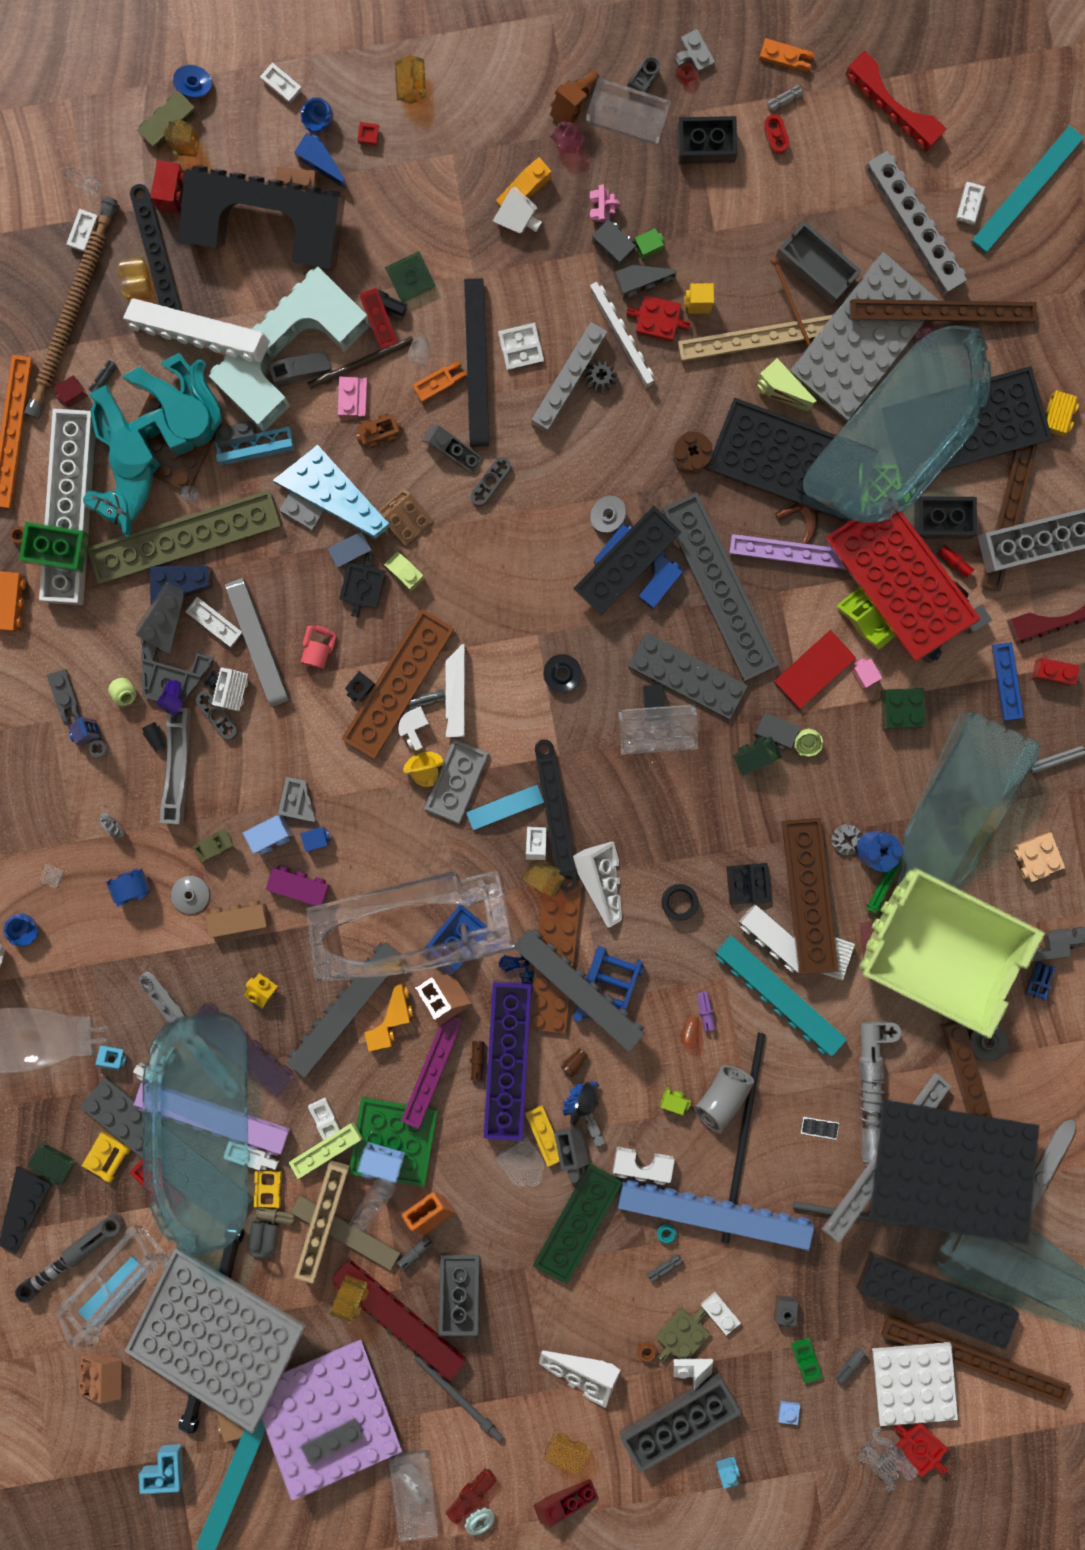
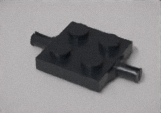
M366 553L364 564L350 562L347 564L339 600L350 602L354 605L352 617L359 618L361 607L376 609L378 607L386 571L371 566L374 556L371 553Z

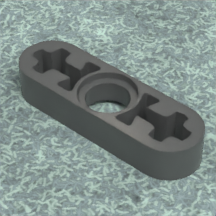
M497 458L471 493V500L474 505L484 506L508 475L511 464L507 458ZM503 462H505V467L507 469H502L499 472V475L501 476V478H499L495 473L492 472V470L497 472L499 469V466L497 464H503ZM488 477L496 479V484L493 487L486 485L485 481ZM481 485H483V487L486 490L490 491V493L488 494L487 491H485L483 494L484 500L476 501L475 494H481L483 488L480 487Z
M209 692L199 693L196 697V703L218 733L225 739L235 738L238 734V728L225 710L218 706L210 709L208 705L201 704L203 701L202 697L205 696L210 697L208 702L213 706L212 699L214 696ZM215 710L222 712V718L219 721H214L212 718V713ZM227 719L228 722H225V724L227 727H233V729L231 730L233 734L225 735L224 732L226 731V729L224 728V726L221 725L219 728L218 725L222 724Z

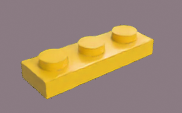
M543 1105L526 1111L525 1115L547 1166L549 1167L560 1162L554 1130Z

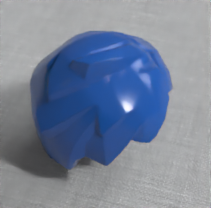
M313 97L305 102L301 109V122L307 130L312 133H318L328 129L332 123L333 110L325 100L320 97Z
M18 913L10 917L5 922L3 928L5 938L15 946L25 947L26 945H31L38 938L39 930L35 920L25 913Z

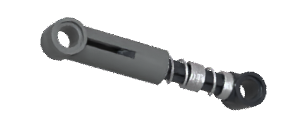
M116 1213L111 1214L62 1251V1257H58L56 1262L46 1266L43 1272L38 1273V1276L35 1275L24 1280L16 1288V1298L23 1303L31 1301L41 1292L46 1283L56 1279L61 1275V1272H65L67 1267H75L104 1243L117 1235L124 1227L123 1217ZM109 1221H113L116 1224V1229L109 1227ZM102 1231L103 1235L91 1243L90 1240ZM24 1287H29L31 1294H27Z

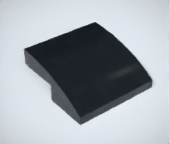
M768 863L726 866L730 905L771 901Z

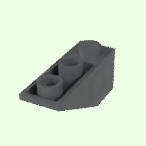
M632 265L616 271L615 280L622 298L628 297L630 299L636 297L641 291L646 290L648 292L655 289L659 284L663 283L666 285L673 282L677 271L676 269Z
M325 351L285 358L268 364L277 388L331 370Z
M431 424L421 440L472 474L483 459V457L439 425Z

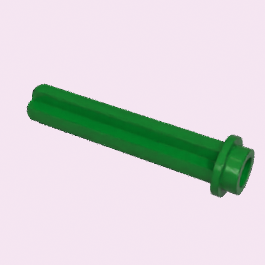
M902 859L889 872H884L869 904H866V910L874 914L881 911L879 908L902 863Z

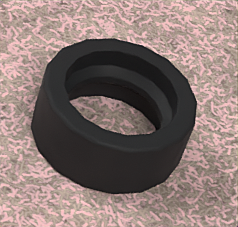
M674 884L668 887L661 899L665 914L678 921L691 918L696 913L699 905L698 896L695 891L683 884ZM676 891L686 892L691 898V906L684 913H675L669 907V898Z

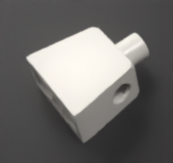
M517 187L511 188L493 219L495 223L518 233H523L527 227L537 232L542 224L540 220L534 217L538 209L537 206Z

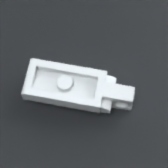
M229 1140L224 1155L225 1159L257 1170H266L267 1167L275 1170L279 1163L278 1159L270 1157L271 1154L267 1153L264 1149H254L246 1143H236Z

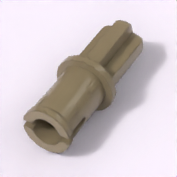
M258 1207L255 1219L269 1221L272 1224L278 1222L293 1225L295 1215L279 1212L278 1209Z

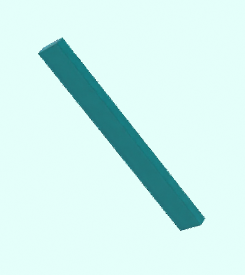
M1069 125L971 242L986 254L1084 137Z
M262 1418L254 1432L251 1433L244 1429L196 1543V1549L216 1550L266 1429Z

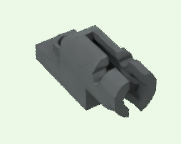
M1085 927L1072 928V931L1070 929H1059L1044 934L1045 950L1044 947H1037L1031 961L1071 956L1070 949L1085 946Z

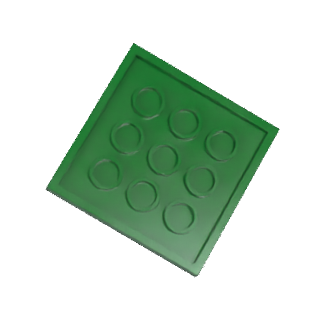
M361 1097L356 1127L363 1139L353 1145L348 1174L364 1177L362 1173L358 1172L364 1149L367 1143L371 1142L405 1152L397 1183L425 1187L438 1109L428 1108L420 1129L401 1122L408 1104Z

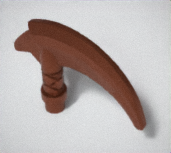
M794 503L793 506L781 509L775 513L777 520L785 519L798 511L803 515L806 522V535L802 544H807L816 532L818 525L816 510Z

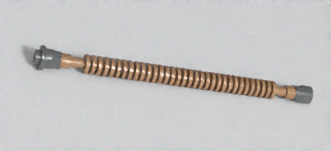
M107 197L101 200L102 206L99 212L98 228L96 232H91L92 236L88 240L87 250L84 251L85 254L82 256L84 259H81L80 268L77 270L79 273L75 275V282L72 283L73 286L70 288L72 291H69L68 300L65 302L67 305H64L63 314L60 315L62 319L59 318L58 328H55L56 332L53 334L55 337H52L51 346L48 347L50 351L46 352V360H43L45 365L42 364L41 368L43 369L39 371L42 374H38L39 378L36 379V382L39 383L36 393H33L32 398L29 399L24 414L36 419L40 417L44 400L43 394L46 386L51 387L52 378L55 376L53 373H56L57 370L55 369L58 368L56 364L60 363L59 360L62 358L60 355H63L61 350H65L64 346L67 344L65 341L69 339V332L72 331L71 328L74 326L72 323H75L74 318H77L76 314L79 312L77 309L81 307V300L84 299L83 296H85V291H87L86 286L89 285L88 282H90V277H92L94 272L93 268L96 267L97 259H99L98 254L101 253L100 250H102V245L105 243L106 237L103 234L110 221H113L116 211L120 208L117 204L118 201L114 198Z

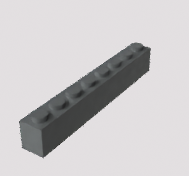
M528 929L513 947L629 1052L645 1034L643 1031L645 1027L637 1020L633 1022L629 1018L630 1014L621 1007L619 1009L614 1005L616 1001L608 994L604 996L599 991L601 988L594 981L590 983L586 980V974L579 968L575 970L570 965L572 963L571 960L565 955L561 957L556 952L558 949L552 943H545L541 939L543 935L539 931Z
M385 942L383 945L381 943L378 944L373 951L375 953L373 958L365 960L361 965L363 970L360 974L355 973L348 981L351 985L347 989L343 987L336 996L339 998L335 1004H329L324 1011L326 1013L324 1018L316 1020L312 1025L314 1030L311 1034L306 1033L299 1041L302 1045L298 1049L294 1047L287 1056L290 1058L287 1064L304 1078L404 957L388 942Z

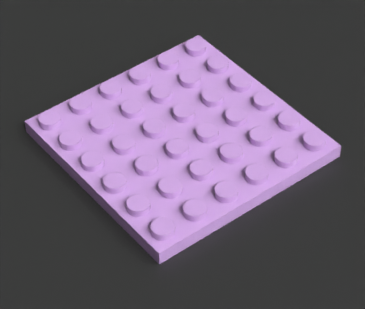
M361 1339L284 1371L262 1415L265 1429L291 1501L402 1452ZM355 1418L363 1438L309 1465L301 1445Z

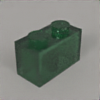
M761 737L753 741L754 745L751 747L746 744L738 748L739 752L733 755L742 776L781 758L772 737L767 739Z
M43 1142L37 1147L27 1167L31 1168V1171L37 1175L46 1176L51 1183L62 1185L67 1181L77 1160Z

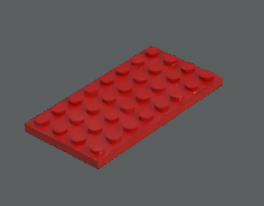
M890 496L825 537L826 542L914 662H917L980 621V616Z

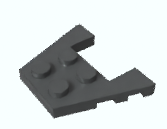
M141 638L143 697L157 701L164 691L165 684L169 680H177L181 683L182 693L180 700L184 704L213 663L214 658L196 653L192 670L189 672L155 662L158 647Z

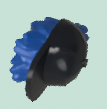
M586 1082L584 1085L577 1083L576 1088L569 1090L571 1095L564 1100L562 1113L565 1116L572 1115V1125L575 1126L580 1116L592 1114L596 1106L599 1105L597 1087L600 1085L598 1082Z

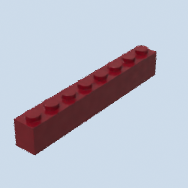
M348 1257L333 1275L332 1281H334L333 1284L337 1289L347 1292L350 1300L361 1304L363 1310L368 1315H374L382 1327H388L397 1340H403L408 1344L407 1347L411 1352H417L422 1356L424 1363L428 1366H434L442 1378H448L451 1381L465 1364L466 1356L446 1339L439 1337V1333Z

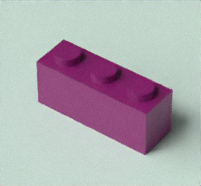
M281 865L278 868H272L266 887L267 891L323 907L330 884L326 883L325 879L320 877L311 879L307 877V873L297 871L295 874L289 872L290 868Z

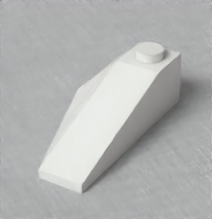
M608 842L584 849L573 856L578 875L606 926L612 927L622 920L621 897L617 891V884H620V878H617L616 866H619V859L614 842Z
M544 1350L539 1360V1364L555 1376H563L567 1379L570 1387L575 1388L576 1386L584 1392L583 1396L588 1400L606 1408L620 1374V1369L615 1365L601 1360Z

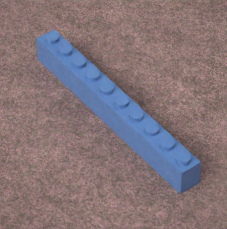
M631 1179L623 1180L618 1201V1209L806 1250L810 1248L814 1230L812 1221L806 1217L794 1218L782 1212L775 1214L765 1208L757 1210L746 1204L741 1206L734 1205L733 1202L728 1200L716 1201L710 1196H703L702 1198L697 1197L691 1192H684L683 1194L673 1188L661 1189L654 1184L642 1185L638 1181Z

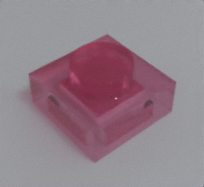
M925 321L912 338L928 349L940 331Z

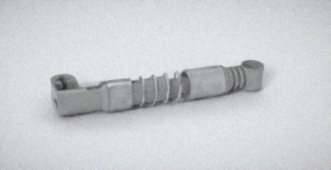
M890 1021L860 1022L861 1057L859 1058V1078L862 1080V1085L860 1086L862 1095L860 1099L863 1100V1105L860 1109L866 1111V1114H863L860 1118L867 1122V1124L861 1126L862 1161L866 1167L877 1153L880 1126L879 1114H881L879 1111L882 1109V1093H885L882 1091L884 1062L881 1057L880 1043L896 1042L901 1037V1028ZM880 1025L881 1029L885 1031L892 1029V1032H889V1034L881 1033L880 1038Z

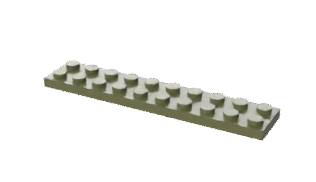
M267 490L131 533L130 537L122 536L87 547V551L97 583L102 585L149 570L150 566L165 565L281 528V524L271 492Z

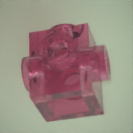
M560 121L550 136L562 153L575 154L585 140L578 126L565 121Z

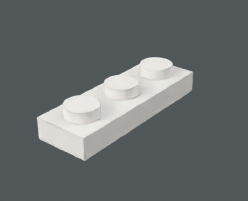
M198 597L185 611L231 648L243 634L242 631Z

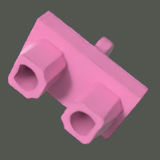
M599 185L598 190L590 192L591 203H599V208L590 210V219L593 222H602L604 224L608 219L610 220V214H615V208L621 206V201L615 199V194H610V190L605 189V185Z

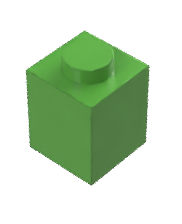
M656 228L634 239L636 250L642 261L662 252L663 244H665L662 234L658 233Z

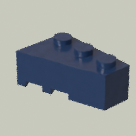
M150 566V605L166 581L184 591L183 597L211 589L212 569L209 566Z

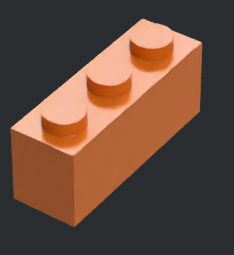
M0 571V631L19 632V628L22 626L20 614L21 609L24 607L22 594L26 588V579L20 573Z

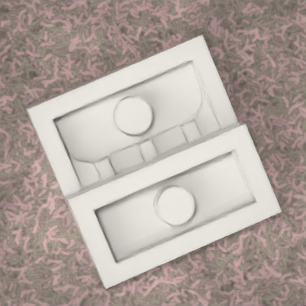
M535 323L498 331L507 370L544 361Z

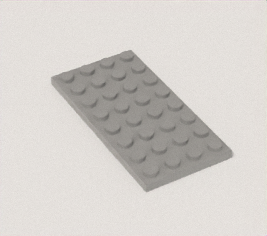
M885 252L878 256L790 369L791 374L845 421L849 420L925 322L850 320V300H938Z

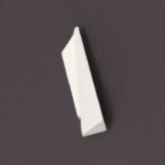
M461 644L446 660V719H448L446 738L465 737L464 644Z

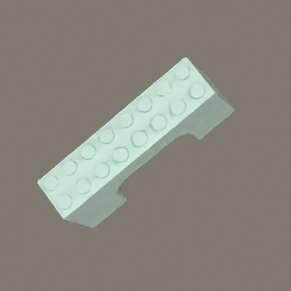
M319 267L315 270H310L305 276L306 279L301 284L297 283L293 287L292 293L288 297H283L278 303L279 306L274 311L270 310L265 315V320L252 328V330L263 332L270 341L262 362L254 360L249 362L243 359V357L237 356L234 358L226 354L224 361L220 365H215L210 371L209 377L213 383L262 432H265L290 407L285 396L267 380L266 371L268 364L300 332L306 329H318L345 352L371 326L367 314Z

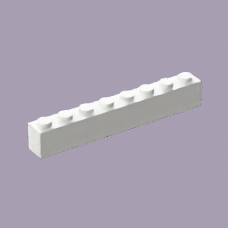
M134 298L131 299L123 317L129 324L128 327L134 331L142 330L152 336H155V334L161 335L167 340L172 338L183 344L191 343L201 349L206 347L216 353L221 351L234 358L237 356L243 357V359L249 362H253V360L262 362L270 344V341L263 332Z

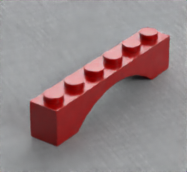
M865 50L848 66L845 75L849 82L856 84L864 96L872 99L875 106L879 110H883L888 115L890 121L897 123L905 135L913 138L920 149L928 152L944 135L947 128L934 116L912 112L893 99L882 82L878 63Z

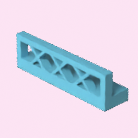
M290 426L255 434L256 440L254 442L249 441L252 444L251 447L239 449L241 443L236 446L230 445L234 448L230 452L222 453L221 447L218 448L215 442L217 462L220 466L295 450ZM287 432L288 439L276 441L279 434ZM267 437L271 440L270 443L257 445L260 438Z

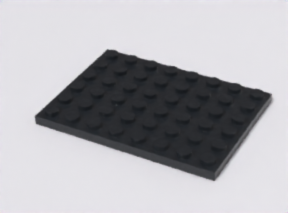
M882 1100L869 1219L1029 1245L1039 1125Z

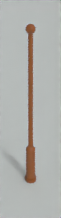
M773 257L771 264L775 266L800 329L809 346L811 342L778 266V259Z

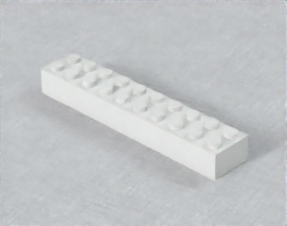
M53 409L44 525L81 530L89 534L90 509L84 505L83 497L88 491H92L96 435L91 411ZM87 550L83 573L41 566L40 601L53 604L84 605Z

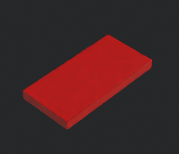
M829 630L777 677L774 683L798 709H801L856 657L832 630Z

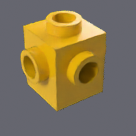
M259 973L255 979L251 977L246 983L245 988L247 990L243 996L263 1009L278 986Z

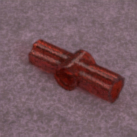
M484 1468L471 1483L469 1482L459 1493V1497L446 1510V1515L453 1523L459 1524L471 1509L474 1510L484 1499V1495L497 1482L494 1473Z

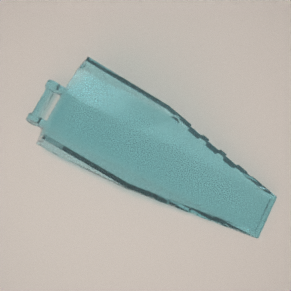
M1030 1229L1029 1245L964 1234L956 1251H953L952 1248L960 1235L951 1232L945 1246L942 1245L940 1251L951 1258L944 1264L936 1261L935 1266L940 1271L1004 1303L1085 1330V1269L1034 1230Z

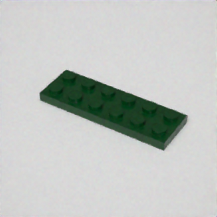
M589 1162L585 1168V1177L578 1181L535 1259L533 1266L567 1284L623 1181Z

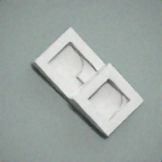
M326 1097L308 1105V1109L317 1124V1129L323 1140L341 1130Z

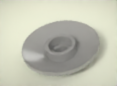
M605 496L599 499L591 510L590 519L592 525L603 533L617 530L625 521L626 506L616 496Z
M196 876L180 878L174 884L171 891V899L174 906L185 914H195L203 910L208 904L210 897L207 884ZM188 891L192 893L190 899L186 897Z

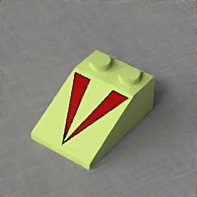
M778 358L760 373L756 381V387L761 394H766L769 398L809 412L816 402L815 398Z

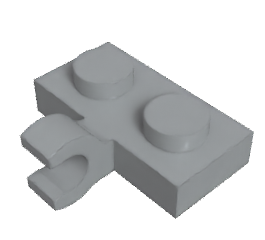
M698 29L680 38L685 51H681L676 55L678 58L675 60L678 66L691 61L697 74L714 66L715 61Z

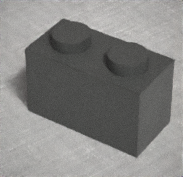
M609 219L592 235V243L617 267H620L635 252L636 245L634 240L629 235L625 236L621 232L620 226L615 222L612 223Z
M764 712L761 715L754 735L758 736L757 740L764 743L771 741L776 743L775 747L786 750V748H792L800 726Z

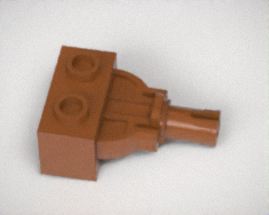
M592 70L585 78L577 79L574 84L570 80L564 85L561 84L555 91L556 97L551 103L550 116L564 128L568 129L579 118L585 98L590 94L591 87L599 80V74Z

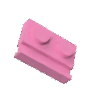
M339 377L338 416L366 417L367 378Z

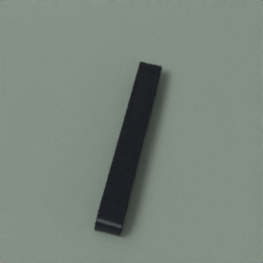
M483 278L464 279L470 447H489Z

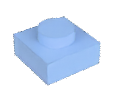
M780 1401L778 1422L798 1425L800 1404Z

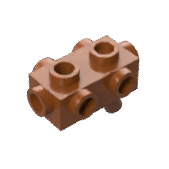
M385 413L378 416L376 420L362 421L357 426L358 432L355 434L359 444L363 443L364 448L368 446L369 449H373L379 446V442L385 440L387 443L396 441L397 436L400 435L399 430L402 427L399 418L395 419L393 414ZM390 426L392 428L391 431L385 432L386 427Z

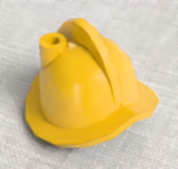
M422 752L414 755L405 763L403 773H409L412 779L422 787L434 786L438 777V766L444 765V762L438 753Z

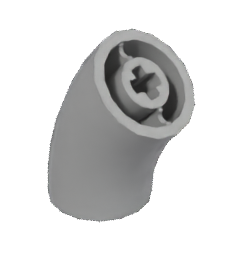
M721 1066L711 1086L694 1107L696 1115L708 1128L716 1133H722L746 1100L753 1086L754 1079L747 1072L737 1067Z

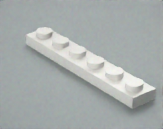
M596 281L590 285L589 291L647 389L653 385L654 374L650 368H646L643 363L645 359L640 351L637 352L634 347L636 344L631 335L628 336L625 332L626 326L623 320L617 318L615 306L612 302H608L604 287H599Z

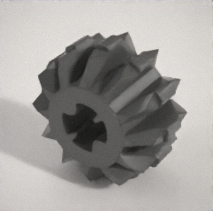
M601 360L597 361V366L591 363V369L586 370L589 376L585 377V381L590 382L588 387L592 388L595 386L594 392L596 393L599 388H601L602 393H605L606 388L612 390L611 384L617 383L615 377L618 374L617 372H612L615 366L611 365L608 367V361L601 365ZM600 373L603 374L604 380H600V377L598 378Z

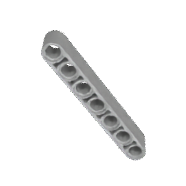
M244 578L225 584L269 705L274 707L289 701L288 693Z

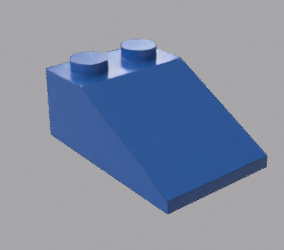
M460 904L421 950V953L451 976L458 970L490 928Z

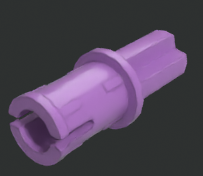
M700 992L697 994L704 1031H708V1029L709 1031L716 1029L712 1013L714 1009H711L708 992Z

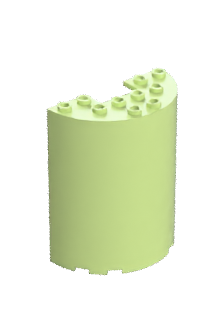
M918 869L909 870L905 878L895 888L889 901L883 903L881 907L882 914L879 919H875L872 925L874 930L867 942L865 955L860 965L862 973L991 1038L1008 1005L1004 1001L1021 966L1028 967L1045 933Z

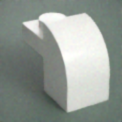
M421 706L407 712L399 723L400 737L408 735L409 738L406 740L411 749L414 748L415 751L423 749L416 731L429 725Z

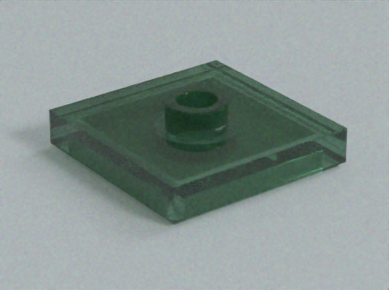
M419 251L385 267L401 302L408 301L436 287Z

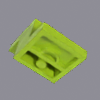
M860 587L836 606L842 614L850 619L856 632L878 650L895 637Z

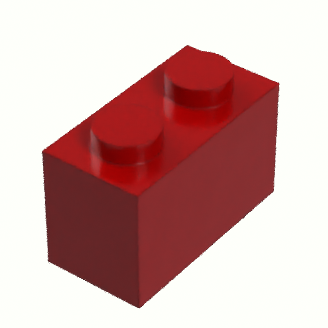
M1040 658L1035 661L1032 679L1065 686L1076 685L1080 666Z

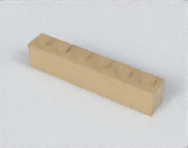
M333 1160L328 1165L294 1278L313 1283L349 1165Z

